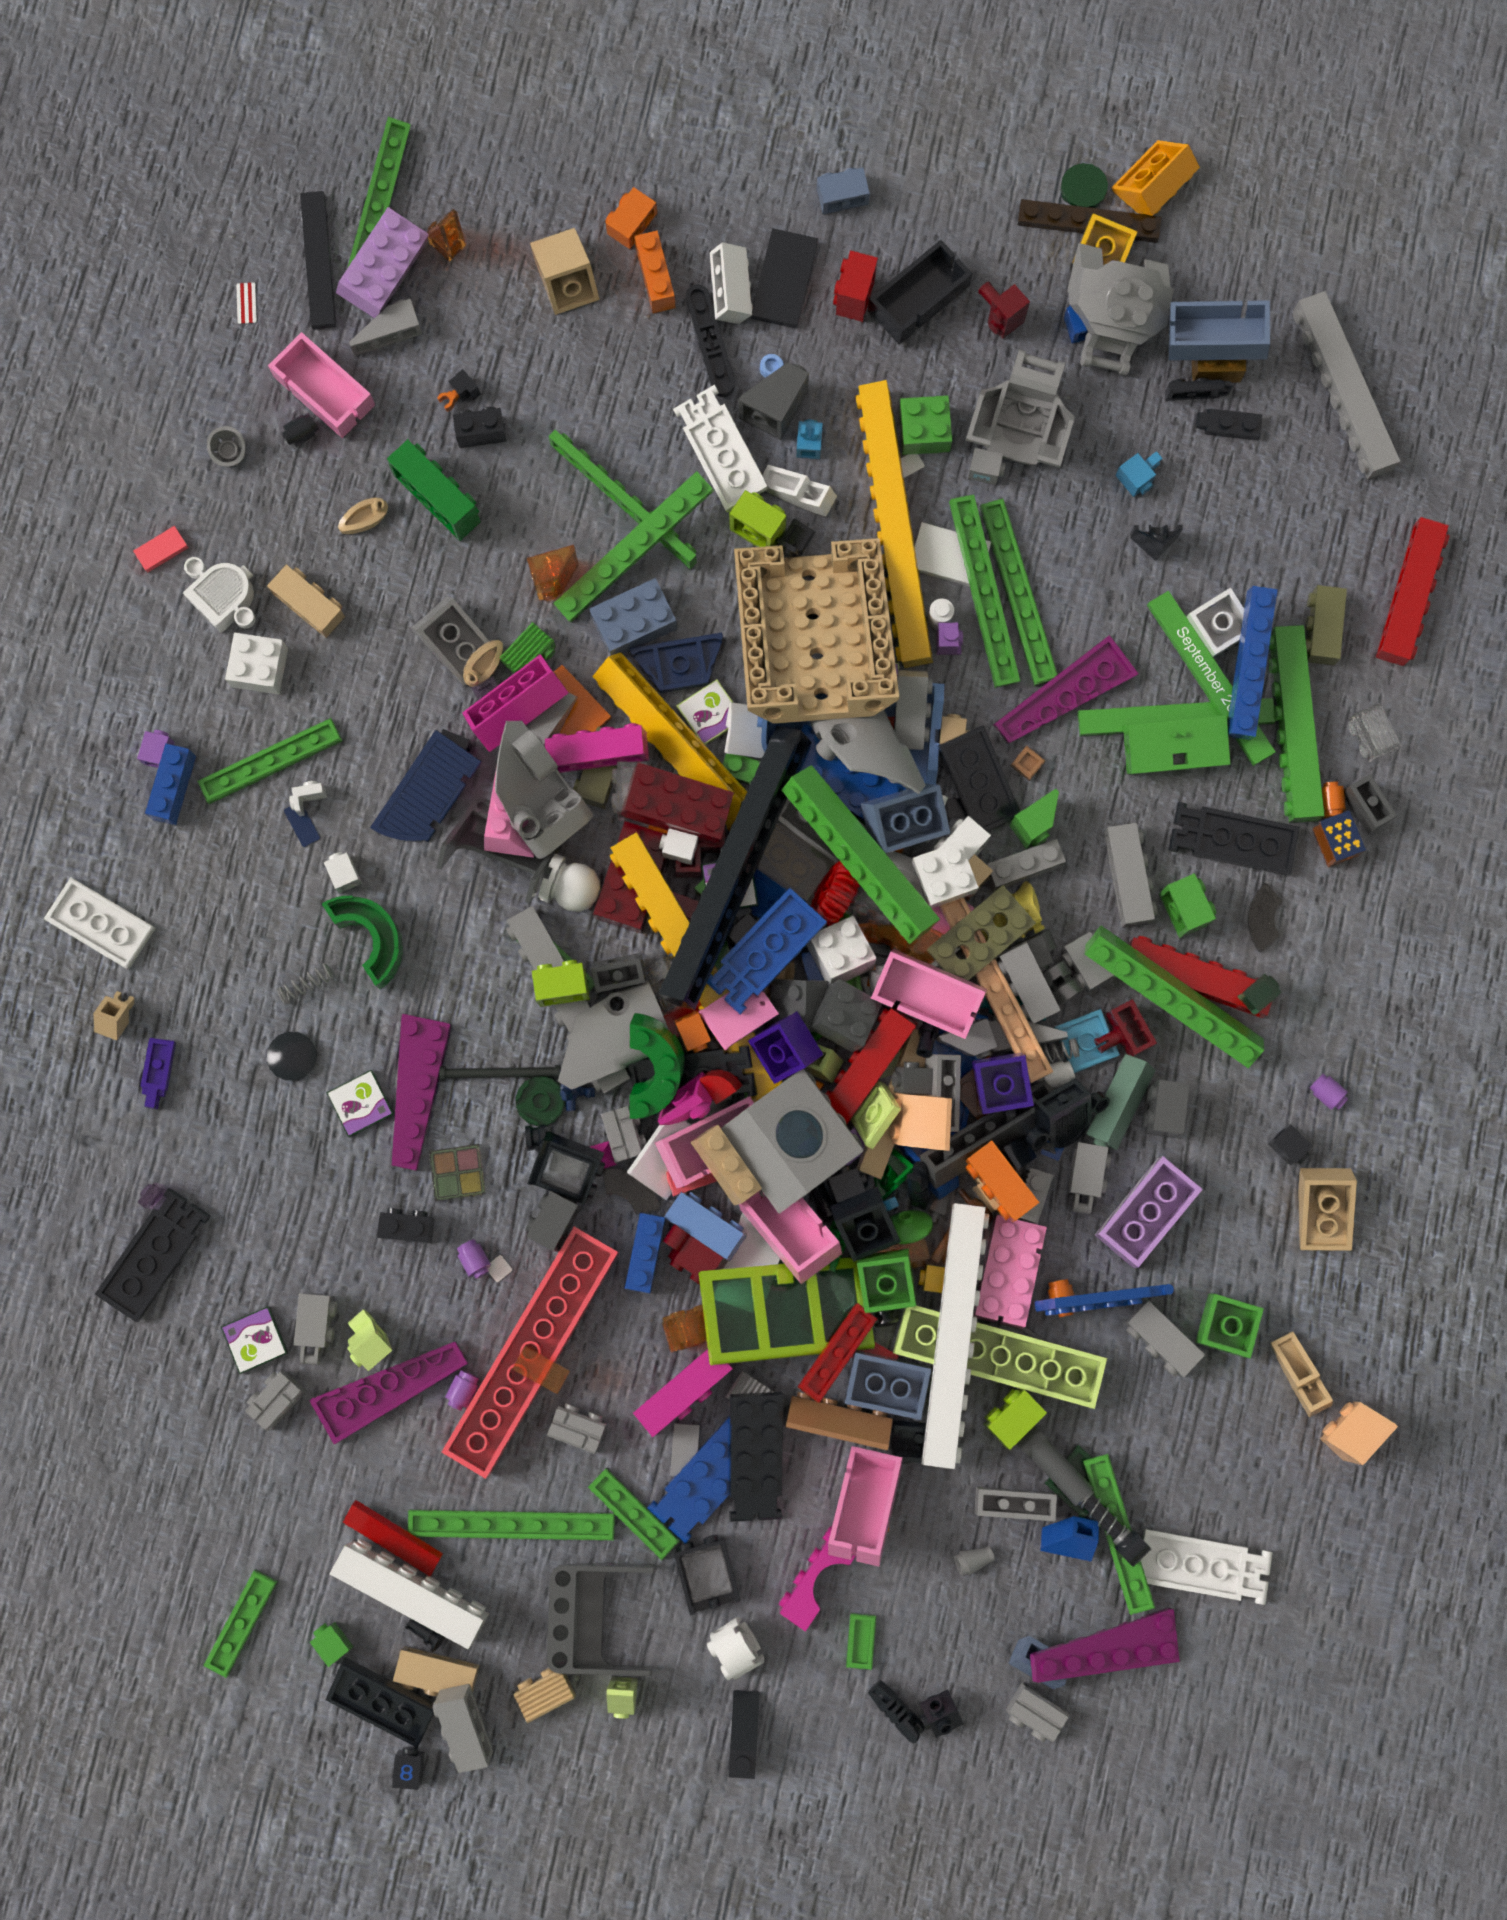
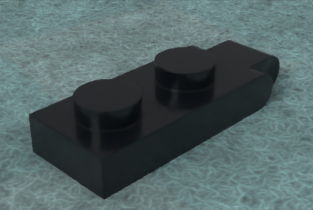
M1199 378L1196 381L1177 379L1169 382L1165 390V400L1211 399L1227 396L1233 388V383L1230 381L1209 380L1208 378Z
M1207 409V412L1197 413L1195 428L1205 430L1206 435L1259 441L1263 414Z

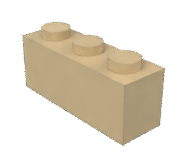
M286 564L267 587L274 596L322 636L327 638L345 618L341 611L343 606L333 597L330 600L323 595L324 590L315 582L309 584L305 580L306 575L298 568L291 569Z
M719 1125L709 1128L690 1142L733 1205L742 1204L762 1189Z
M404 1646L400 1651L393 1682L399 1683L400 1686L408 1690H414V1687L424 1689V1693L430 1696H438L439 1691L442 1689L470 1684L473 1693L480 1665Z

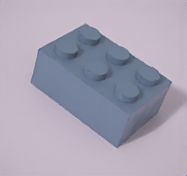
M656 578L589 608L591 618L610 656L620 652L625 654L632 647L642 646L677 630V621Z
M926 783V786L919 794L912 789H906L861 803L866 830L885 853L950 834L940 785Z
M856 1350L852 1358L844 1403L921 1420L931 1368L928 1365Z

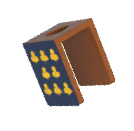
M1350 811L1320 821V825L1312 829L1328 868L1358 857L1366 851Z

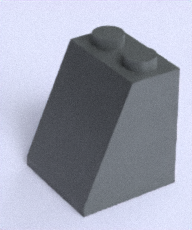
M787 362L740 396L739 419L781 440L808 393L809 373L801 365H792Z

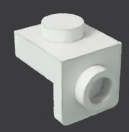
M318 781L305 782L303 786L292 788L293 795L289 796L292 811L295 810L299 816H305L303 802L327 798L326 788L322 783H318Z

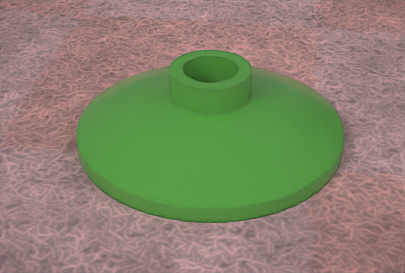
M906 1210L891 1216L901 1241L898 1244L917 1242L925 1238L933 1228L932 1218L923 1211Z

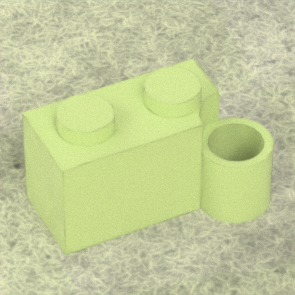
M365 1309L348 1322L351 1329L355 1332L348 1339L349 1346L347 1349L351 1353L350 1358L359 1368L363 1365L369 1371L392 1351L387 1334Z

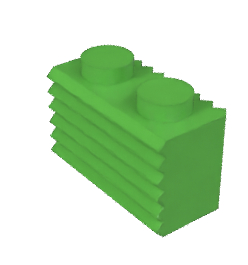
M532 622L499 658L504 666L512 673H516L540 654L545 661H548L554 655L556 646L554 640Z

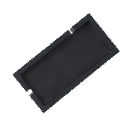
M939 240L869 298L868 312L899 345L915 332L916 326L919 329L970 287L973 273L959 258L954 262L955 254L942 240Z

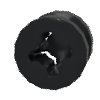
M541 1124L537 1128L525 1126L527 1151H533L541 1146L547 1134L546 1124Z

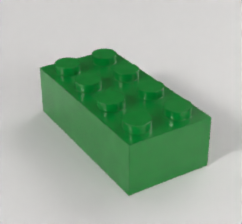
M407 439L387 458L394 477L461 541L481 523L478 516L480 511L475 506L477 504L470 494L466 493L464 495L458 489L460 487L459 484L451 476L447 478L442 473L443 469L435 460L430 462L425 457L426 452L419 444L413 445Z

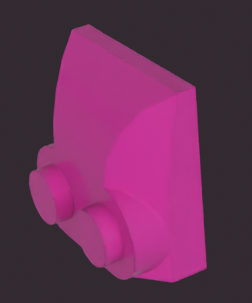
M703 1072L678 1088L672 1101L660 1111L657 1121L660 1125L680 1123L690 1117L692 1119L697 1117L702 1119L710 1112V1105L713 1099L699 1080L704 1075Z

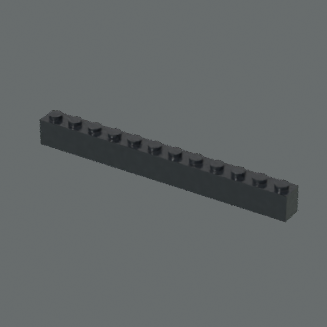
M776 726L773 735L769 739V744L759 762L756 774L750 782L749 790L740 805V810L734 823L731 825L730 833L721 848L719 858L711 871L708 883L701 893L700 901L691 916V921L681 939L678 951L672 959L667 976L661 984L659 995L670 1004L695 1010L787 800L786 795L782 792V788L792 776L799 773L812 743L801 730Z

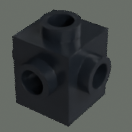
M948 1689L937 1695L930 1696L927 1700L920 1703L924 1714L920 1715V1718L926 1730L932 1729L936 1738L949 1734L953 1729L964 1724Z

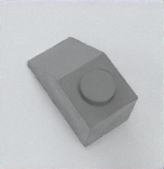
M987 1018L975 1020L966 1039L950 1032L939 1034L936 1038L937 1042L967 1056L976 1055L977 1059L990 1055V1050L997 1047Z

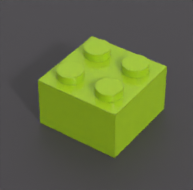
M745 490L729 513L730 531L756 547L777 546V538H782L786 532V514L784 510L773 504L771 506L764 502V498L756 492L750 493Z
M577 960L564 961L562 966L552 967V964H543L537 966V970H532L535 999L540 1007L590 1000L586 970L583 964L578 963Z
M1020 1388L1009 1391L1003 1398L1005 1403L1000 1408H992L984 1417L987 1421L983 1425L1009 1450L1047 1414L1026 1390Z

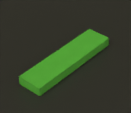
M607 1468L589 1485L588 1488L661 1560L679 1543L680 1540Z
M256 1569L253 1570L205 1661L204 1667L225 1678L229 1676L278 1581Z

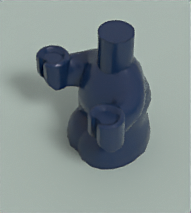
M563 1084L560 1086V1096L563 1101H566V1111L576 1110V1099L580 1096H585L586 1098L595 1097L594 1087L579 1086L570 1089Z

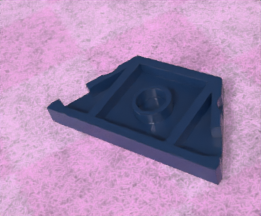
M721 632L632 647L630 652L660 693L707 686L716 663L723 634Z

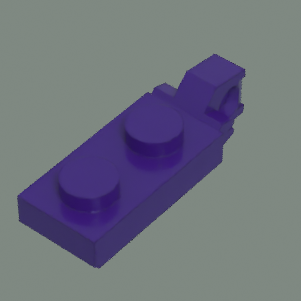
M149 1038L140 1085L142 1087V1094L146 1095L144 1107L158 1109L160 1098L166 1096L176 1047L175 1041Z

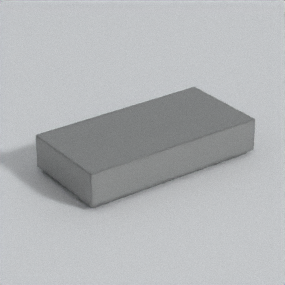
M674 1423L670 1476H676L698 1452L700 1425Z

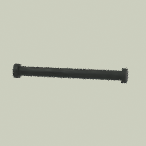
M555 1064V1067L452 1069L440 1066L439 1076L440 1081L453 1078L555 1077V1079H558L561 1065Z

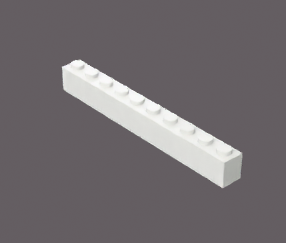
M957 1203L952 1205L922 1455L923 1465L955 1469V1463L960 1464L962 1449L957 1446L958 1437H963L965 1422L960 1420L962 1410L966 1411L968 1395H964L965 1384L969 1385L971 1369H967L968 1358L973 1357L974 1343L970 1342L971 1332L976 1331L977 1317L973 1316L974 1306L979 1305L980 1291H976L977 1280L981 1281L983 1274V1265H979L980 1254H985L986 1239H982L983 1229L988 1228L989 1214L985 1213L986 1207Z

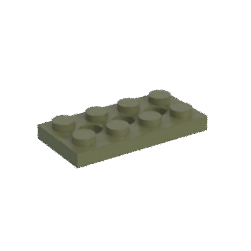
M1002 885L927 948L926 951L942 970L969 981L1032 928L1036 922ZM997 914L1004 915L1007 919L1006 926L997 927L993 922V917ZM978 930L985 931L988 935L987 942L978 943L974 938V933ZM959 946L966 947L969 951L968 958L963 960L957 958L955 949Z

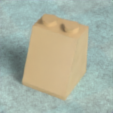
M575 228L530 243L535 263L555 315L600 300L590 261Z

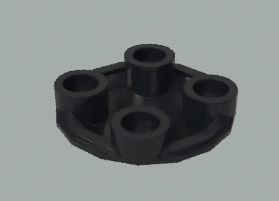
M285 1032L278 1035L271 1042L267 1050V1063L276 1077L286 1081H299L312 1071L318 1052L313 1042L306 1035L299 1032Z

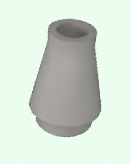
M988 1546L959 1551V1554L954 1556V1560L960 1575L967 1574L970 1576L987 1564L994 1562L995 1557L991 1547Z

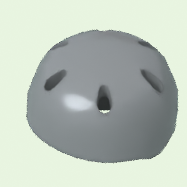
M223 426L214 429L209 434L207 450L210 458L217 465L232 467L244 459L246 444L238 430L233 427Z

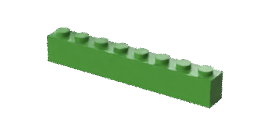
M1304 625L1274 627L1271 631L1269 650H1271L1272 659L1269 660V670L1274 675L1272 696L1276 697L1277 706L1274 707L1275 720L1279 722L1276 738L1277 743L1281 744L1282 754L1279 755V765L1284 770L1281 786L1282 791L1286 792L1287 801L1284 803L1285 816H1288L1289 823L1319 821L1324 817Z
M811 765L790 778L782 788V792L905 940L911 944L926 934L940 918L815 768Z
M1100 926L1086 943L1084 955L1248 1069L1264 1051V1039L1103 926Z

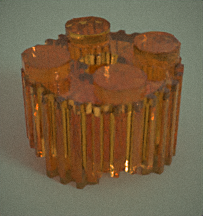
M703 1305L693 1307V1309L687 1310L686 1313L685 1310H681L662 1318V1325L671 1353L677 1350L688 1349L707 1341Z

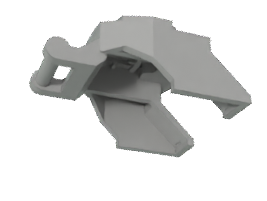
M1078 243L1067 293H1069V305L1081 318L1088 330L1080 360L1081 366L1089 367L1092 365L1118 371L1120 375L1126 376L1128 374L1130 359L1136 346L1155 336L1168 324L1170 316L1168 312L1174 288L1170 287L1168 264L1145 259V267L1112 260L1103 266L1101 248ZM1093 348L1120 354V362L1093 356Z
M1019 349L1010 379L996 387L981 390L966 441L983 445L988 451L1002 453V458L1032 466L1042 462L1060 468L1075 418L1065 408L1057 394L1066 362H1053L1025 354L1026 351ZM1022 363L1038 367L1041 369H1045L1048 371L1055 372V374L1053 376L1040 371L1022 367Z

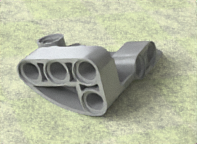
M885 710L870 717L810 721L817 738L820 739V742L816 745V750L825 760L832 761L837 756L850 771L883 776L889 782L905 785L917 794L926 786L908 747L899 742Z
M506 721L497 760L495 792L510 819L512 828L518 832L536 858H544L592 819L593 812L580 794L570 788L557 770L556 762L540 740L528 730L523 721ZM528 819V824L522 828L523 822Z
M648 980L645 983L636 984L612 993L607 998L576 1016L558 1082L570 1089H574L648 1058L641 1051L630 1048V1022L634 1013L651 1016L664 1023L668 1029ZM620 997L624 1001L623 1009L620 1011L612 1010L609 1005L612 998Z

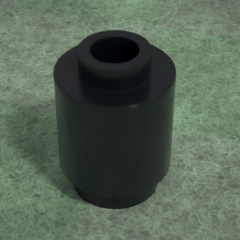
M307 413L304 416L301 414L282 426L284 432L281 434L289 446L294 444L297 447L315 436V432L319 428L311 415Z

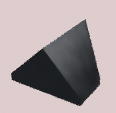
M1134 525L1130 538L1156 561L1179 537L1183 530V525H1177L1175 531H1168V525L1163 527H1152L1149 525V532H1143L1139 530V525Z

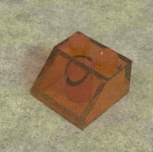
M574 544L527 558L539 600L550 601L563 594L579 565Z

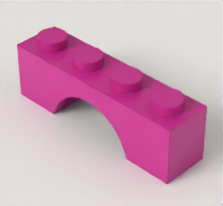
M832 1526L827 1529L822 1537L825 1540L820 1549L816 1547L809 1556L808 1561L811 1563L806 1571L801 1569L795 1577L793 1583L796 1586L792 1592L786 1591L778 1603L781 1606L780 1614L805 1632L820 1611V1606L813 1594L814 1582L818 1574L824 1568L833 1564L850 1565L856 1557L852 1555V1559L848 1560L828 1555V1542Z

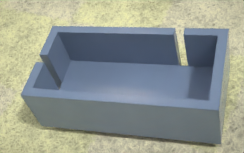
M1243 301L1171 302L1169 316V360L1267 359L1270 347V301H1247L1245 318H1241Z

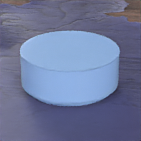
M775 354L764 356L760 362V373L765 378L784 365L783 360Z

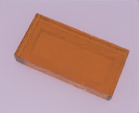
M527 1346L523 1348L512 1368L514 1371L556 1394L559 1393L570 1373V1370Z

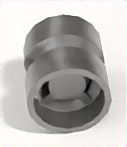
M1065 961L1058 963L1043 973L1058 1006L1084 990L1076 978H1071L1072 971ZM1063 977L1065 982L1056 987L1053 982Z

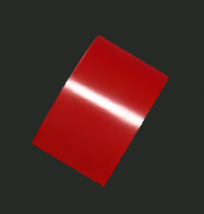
M725 1070L709 1071L699 1079L716 1105L743 1086L736 1076Z

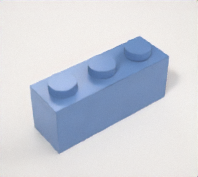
M681 1192L664 1218L730 1262L747 1237L742 1233L744 1228L733 1220L728 1224L721 1219L723 1214L714 1207L710 1206L709 1209H706L700 1205L702 1199L689 1192L688 1195H685Z

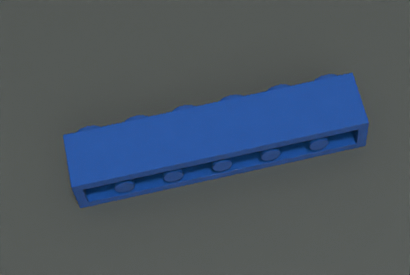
M1252 586L1247 591L1227 722L1228 737L1251 740L1256 737L1278 589Z

